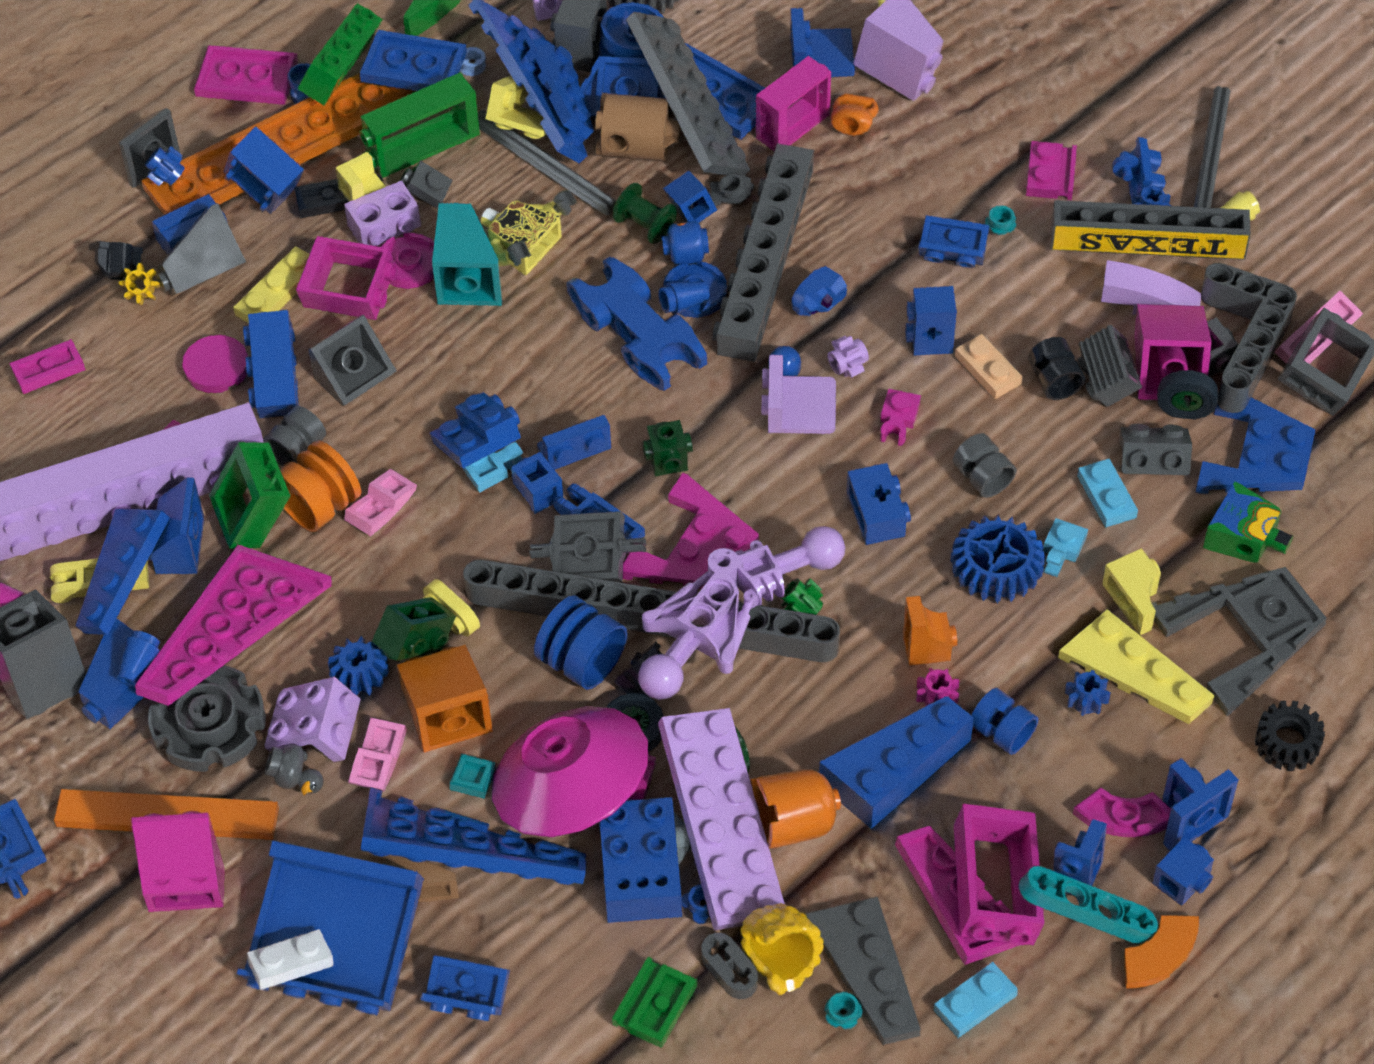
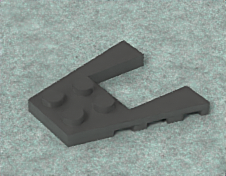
M1286 567L1242 578V582L1237 584L1212 586L1210 591L1191 596L1190 593L1175 596L1174 600L1158 605L1156 602H1152L1156 610L1154 622L1166 637L1226 606L1263 652L1207 682V690L1215 695L1214 700L1226 716L1238 708L1326 625L1327 619Z

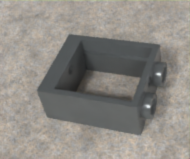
M1324 307L1310 322L1277 380L1334 416L1348 402L1374 356V340L1367 333L1358 330L1344 321L1341 316ZM1319 333L1359 358L1343 386L1303 360Z

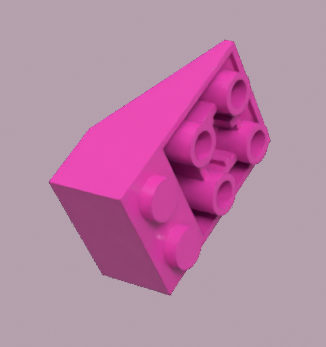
M187 811L179 815L163 816L161 814H148L144 817L132 818L142 893L149 912L224 907L225 867L209 813Z

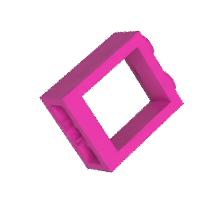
M807 56L756 95V139L775 152L777 143L791 145L830 115L831 71L824 64L818 63L810 56Z
M317 236L296 291L305 308L356 317L364 315L367 319L376 320L380 308L383 309L385 307L390 281H394L396 278L397 263L394 262L389 248ZM334 262L376 270L366 298L323 291Z

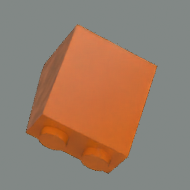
M466 645L447 647L438 653L424 657H414L404 663L397 664L400 685L423 752L493 732L488 693Z

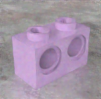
M402 180L344 204L347 225L361 244L380 245L394 236L397 237L421 227L418 204Z

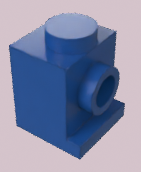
M541 452L531 457L523 458L511 467L513 484L530 504L531 511L534 514L553 505L552 503L557 497L562 496L563 498L562 479Z

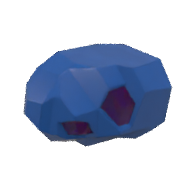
M824 266L816 269L794 292L791 307L798 315L803 316L814 315L817 312H828L847 295V285L842 276L830 268Z

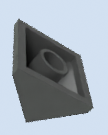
M360 315L308 349L314 379L342 406H345L397 371L364 315Z

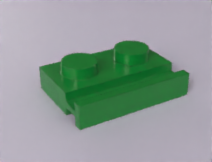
M647 957L612 1017V1025L617 1028L620 1026L626 1029L628 1033L662 1048L697 987V979L665 964L659 965L653 962L652 958Z

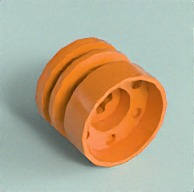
M320 440L311 443L306 451H301L297 455V463L287 462L280 468L291 495L283 509L298 525L309 532H317L333 519L335 515L334 509L343 511L349 503L357 500L362 493L360 483L346 460L329 444Z

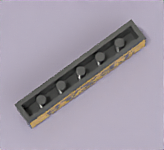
M1054 200L1051 223V250L1245 260L1251 235L1250 210Z

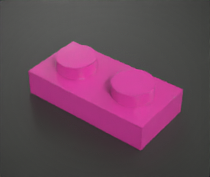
M72 339L9 363L23 394L85 370L83 360Z

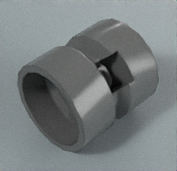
M294 406L284 416L281 425H275L263 438V442L270 443L277 463L283 466L287 462L297 463V455L301 451H306L308 446L314 441H322L326 436V429L318 417L311 411L301 406Z
M984 433L968 438L958 447L953 456L954 465L965 477L970 478V483L985 498L993 497L1006 489L1015 478L1017 472L1014 464L1005 454L999 453L998 446Z

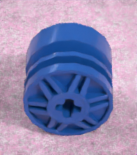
M568 596L550 612L542 624L536 637L534 655L554 670H563L564 675L585 690L593 689L602 683L619 661L628 637L627 628L606 614L598 615V610L595 607L587 604L578 596Z

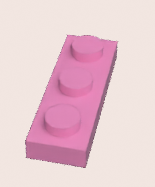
M1339 291L1275 350V353L1287 363L1310 322L1324 307L1338 314L1351 325L1363 313ZM1319 333L1303 360L1311 364L1333 341Z

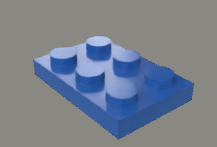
M377 30L360 71L361 82L413 91L421 90L460 72L467 54L466 44Z

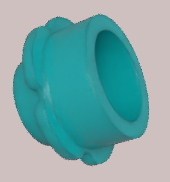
M1003 205L993 207L989 212V216L985 219V224L989 225L992 233L997 235L1011 233L1017 225L1013 210Z
M837 993L825 1004L826 1020L835 1028L839 1026L843 1029L853 1028L858 1023L857 1019L862 1017V1006L856 997L850 993ZM844 1009L847 1011V1013L845 1015L840 1014V1010Z

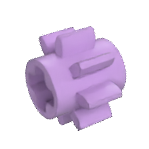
M843 336L831 342L834 350L828 352V361L836 374L840 375L843 373L845 377L850 376L852 378L865 371L862 364L869 360V355L864 343L860 339L853 340L852 336Z

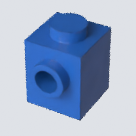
M687 171L663 188L671 204L676 206L677 213L685 222L695 221L700 223L717 211L707 189L690 171Z
M1184 837L1156 866L1152 884L1183 906L1195 892L1201 894L1211 883L1213 875L1210 873L1214 859L1203 846L1193 844Z

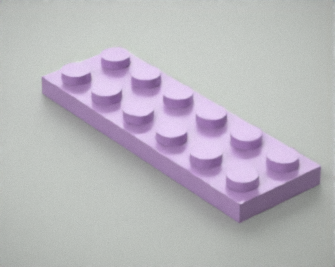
M730 708L662 717L658 722L713 930L742 926L744 919L755 909L763 908L766 905L784 904V900Z

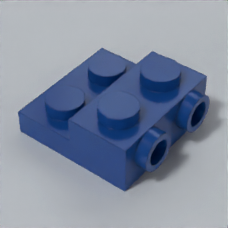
M484 392L471 395L465 402L455 406L458 418L444 422L440 428L430 432L433 444L463 469L521 438L517 427L520 424V420L512 406L504 408L502 401L496 394L489 397Z

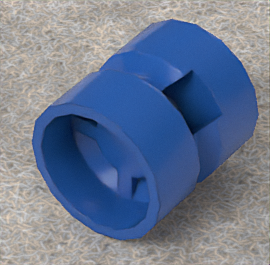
M993 688L980 700L971 715L974 717L973 728L985 737L994 736L993 742L1009 755H1013L1031 738L1038 725L1039 718L1022 705L1014 707L1015 701L1013 698L999 688Z

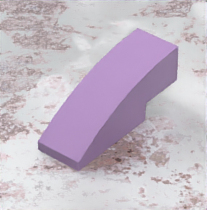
M1107 260L1101 302L1133 306L1134 315L1137 312V304L1200 306L1201 293L1174 278L1147 268Z

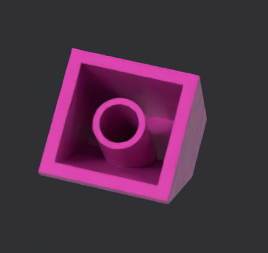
M1137 304L1135 354L1136 370L1142 388L1137 390L1138 399L1158 400V386L1162 378L1169 373L1180 370H1193L1208 376L1212 341L1204 306Z

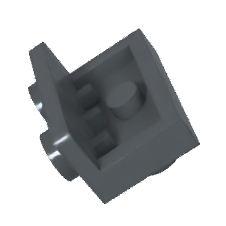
M1144 424L1120 427L1119 440L1122 449V473L1190 474L1192 441L1188 429L1174 424L1165 425L1163 428H1149V426Z

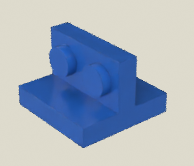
M1182 758L1171 764L1162 801L1171 809L1163 845L1171 851L1184 837L1192 842L1228 818L1239 779L1228 769L1205 784L1200 772L1194 767L1190 768Z

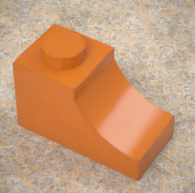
M920 596L906 597L903 640L909 666L951 661L952 647L957 646L958 640L955 625L949 626L947 613H938L923 606Z

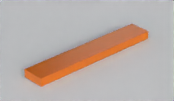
M61 789L54 822L56 827L133 832L132 818L144 817L148 814H161L163 816L179 815L187 811L209 813L215 837L274 840L279 805L278 802Z

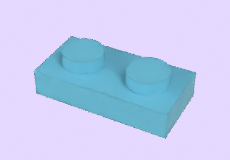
M1110 459L1078 468L1077 477L1105 528L1137 518L1138 509Z
M992 962L934 1004V1012L959 1038L1015 998L1018 989L997 965Z

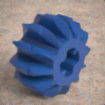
M362 636L355 643L346 638L345 647H334V656L329 657L328 660L330 678H337L355 695H358L360 691H365L370 696L372 692L371 687L382 688L383 678L388 677L389 673L388 664L386 663L388 661L387 656L384 655L382 649H379L372 641L366 644Z

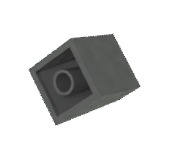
M36 589L0 607V680L12 704L28 720L33 716L44 713L48 708L77 695L86 672L66 618Z

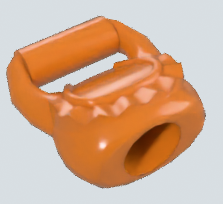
M845 93L834 101L833 111L830 116L831 124L837 131L845 135H862L869 131L873 119L879 111L877 102L871 97Z

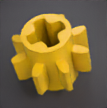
M138 263L137 270L134 271L125 268L127 277L125 281H119V285L128 289L124 297L129 300L135 295L139 305H143L144 298L149 297L156 300L153 293L155 288L161 287V284L152 278L156 276L157 272L154 269H150L145 273V268L141 263ZM138 278L143 280L146 286L143 290L137 288L138 286L135 281Z

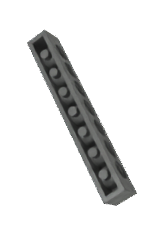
M777 143L774 155H768L765 167L767 177L766 179L761 178L758 188V197L760 199L759 202H753L750 218L753 222L752 225H746L743 236L745 247L744 249L739 248L736 257V268L738 269L736 273L732 272L729 278L728 292H730L729 297H723L720 309V316L723 317L721 322L716 321L714 325L712 340L717 341V355L756 362L814 171L813 149Z

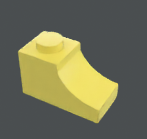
M1142 548L1106 564L1102 583L1139 635L1152 630L1156 610L1151 603L1150 596L1157 594L1161 576L1160 568L1156 561L1149 559Z

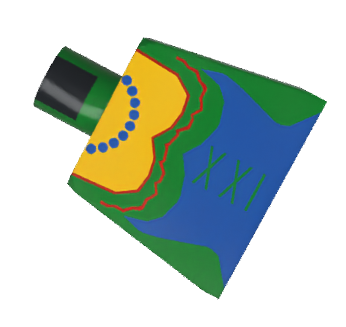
M1234 481L1207 528L1203 548L1256 563L1259 562L1267 547L1286 554L1293 540V535L1277 529L1281 515L1279 507Z

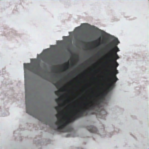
M1107 325V328L1101 329V332L1090 335V338H1085L1084 341L1078 344L1082 355L1078 357V362L1089 378V382L1086 383L1087 391L1095 401L1100 400L1107 407L1142 388L1132 354L1130 353L1131 350L1128 347V340L1112 325Z

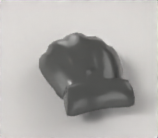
M728 174L720 181L710 182L711 199L715 206H719L721 203L740 204L746 201L754 190V184L751 183V179L744 174Z

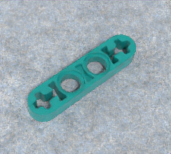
M1032 867L1019 882V890L1028 902L1132 943H1144L1157 930V919L1148 908L1045 867ZM1065 892L1073 894L1077 898L1079 905L1072 904L1066 898ZM1098 905L1106 907L1112 914V918L1104 916L1100 912Z

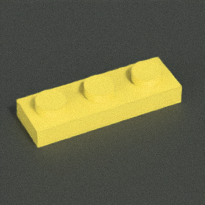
M295 246L233 307L235 316L249 323L248 314L279 311L297 293L296 288L310 254Z

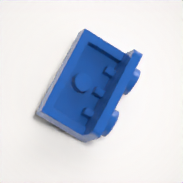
M926 215L922 238L919 241V255L924 256L925 260L935 263H942L943 259L956 261L957 265L966 268H974L975 264L983 265L990 229L989 225Z
M605 415L593 418L542 437V441L537 443V450L542 453L554 470L611 449L610 424Z
M434 955L426 993H422L421 1000L431 1002L429 1010L452 1014L453 1007L467 1009L466 1017L489 1021L490 1014L501 1015L510 970Z

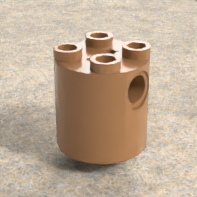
M602 93L601 111H597L595 123L596 130H601V137L598 136L596 141V155L666 161L669 145L680 143L682 131L667 99Z

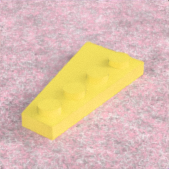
M1108 609L1059 650V659L1067 663L1073 661L1085 667V672L1094 670L1095 674L1117 683L1118 689L1128 694L1131 692L1137 693L1148 699V704L1187 724H1190L1213 703L1215 695Z

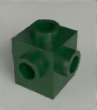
M680 420L664 421L647 426V440L642 441L645 460H651L655 477L688 471V453L693 452L690 433L683 432Z

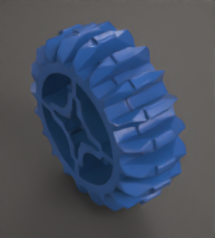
M999 514L994 521H990L984 515L980 524L972 520L968 525V529L962 528L959 532V537L955 538L950 558L953 566L952 572L954 577H959L960 587L969 586L970 596L979 592L983 601L988 596L994 597L997 604L1001 597H1006L1012 602L1015 598V593L1025 597L1028 589L1034 590L1037 581L1043 575L1045 555L1042 541L1036 540L1035 530L1027 531L1025 522L1015 525L1013 517L1008 521H1001Z

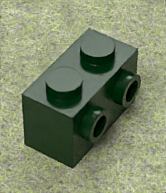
M432 597L387 605L372 642L383 650L385 656L396 661L439 652L446 646L449 640L448 634L456 615Z

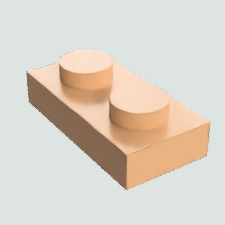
M983 334L955 349L956 359L994 399L1021 385L1022 375Z

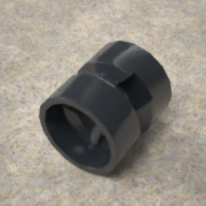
M1062 337L1045 339L1036 344L1029 352L1028 360L1034 373L1039 377L1038 381L1047 398L1051 400L1066 399L1076 394L1085 384L1086 378L1078 362L1075 360V356L1066 339Z

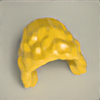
M783 903L766 905L763 908L755 909L744 919L740 929L743 936L741 941L742 949L752 961L756 970L767 977L770 989L778 995H783L786 991L792 992L796 988H800L805 978H809L814 968L820 964L821 958L819 954L823 951L824 943L823 938L820 936V930L809 921L803 912H798L796 908Z

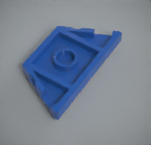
M599 56L591 68L590 76L584 80L580 87L585 95L586 107L591 114L590 119L596 120L597 111H601L602 93L666 98L646 58Z

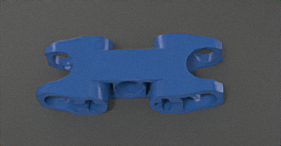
M609 256L602 261L604 264L603 273L608 281L606 284L590 286L579 278H572L566 282L567 293L582 319L594 331H599L609 325L627 343L621 347V353L627 365L639 378L647 381L657 389L665 391L671 387V375L665 366L667 362L683 360L698 369L707 365V353L694 334L692 327L677 314L664 321L646 303L651 300V292L643 278L634 269L616 258Z

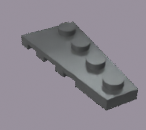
M878 897L805 913L809 921L820 930V936L824 941V952L828 958L832 959L840 972V977L847 988L851 989L861 1004L864 1016L881 1043L886 1045L919 1037L921 1033L919 1022Z

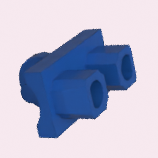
M1138 137L1135 149L1129 153L1126 151L1121 152L1120 156L1112 163L1113 173L1123 178L1124 181H1128L1131 200L1134 193L1141 195L1143 186H1159L1163 189L1166 184L1164 175L1152 173L1156 172L1161 165V152L1148 149L1146 138Z

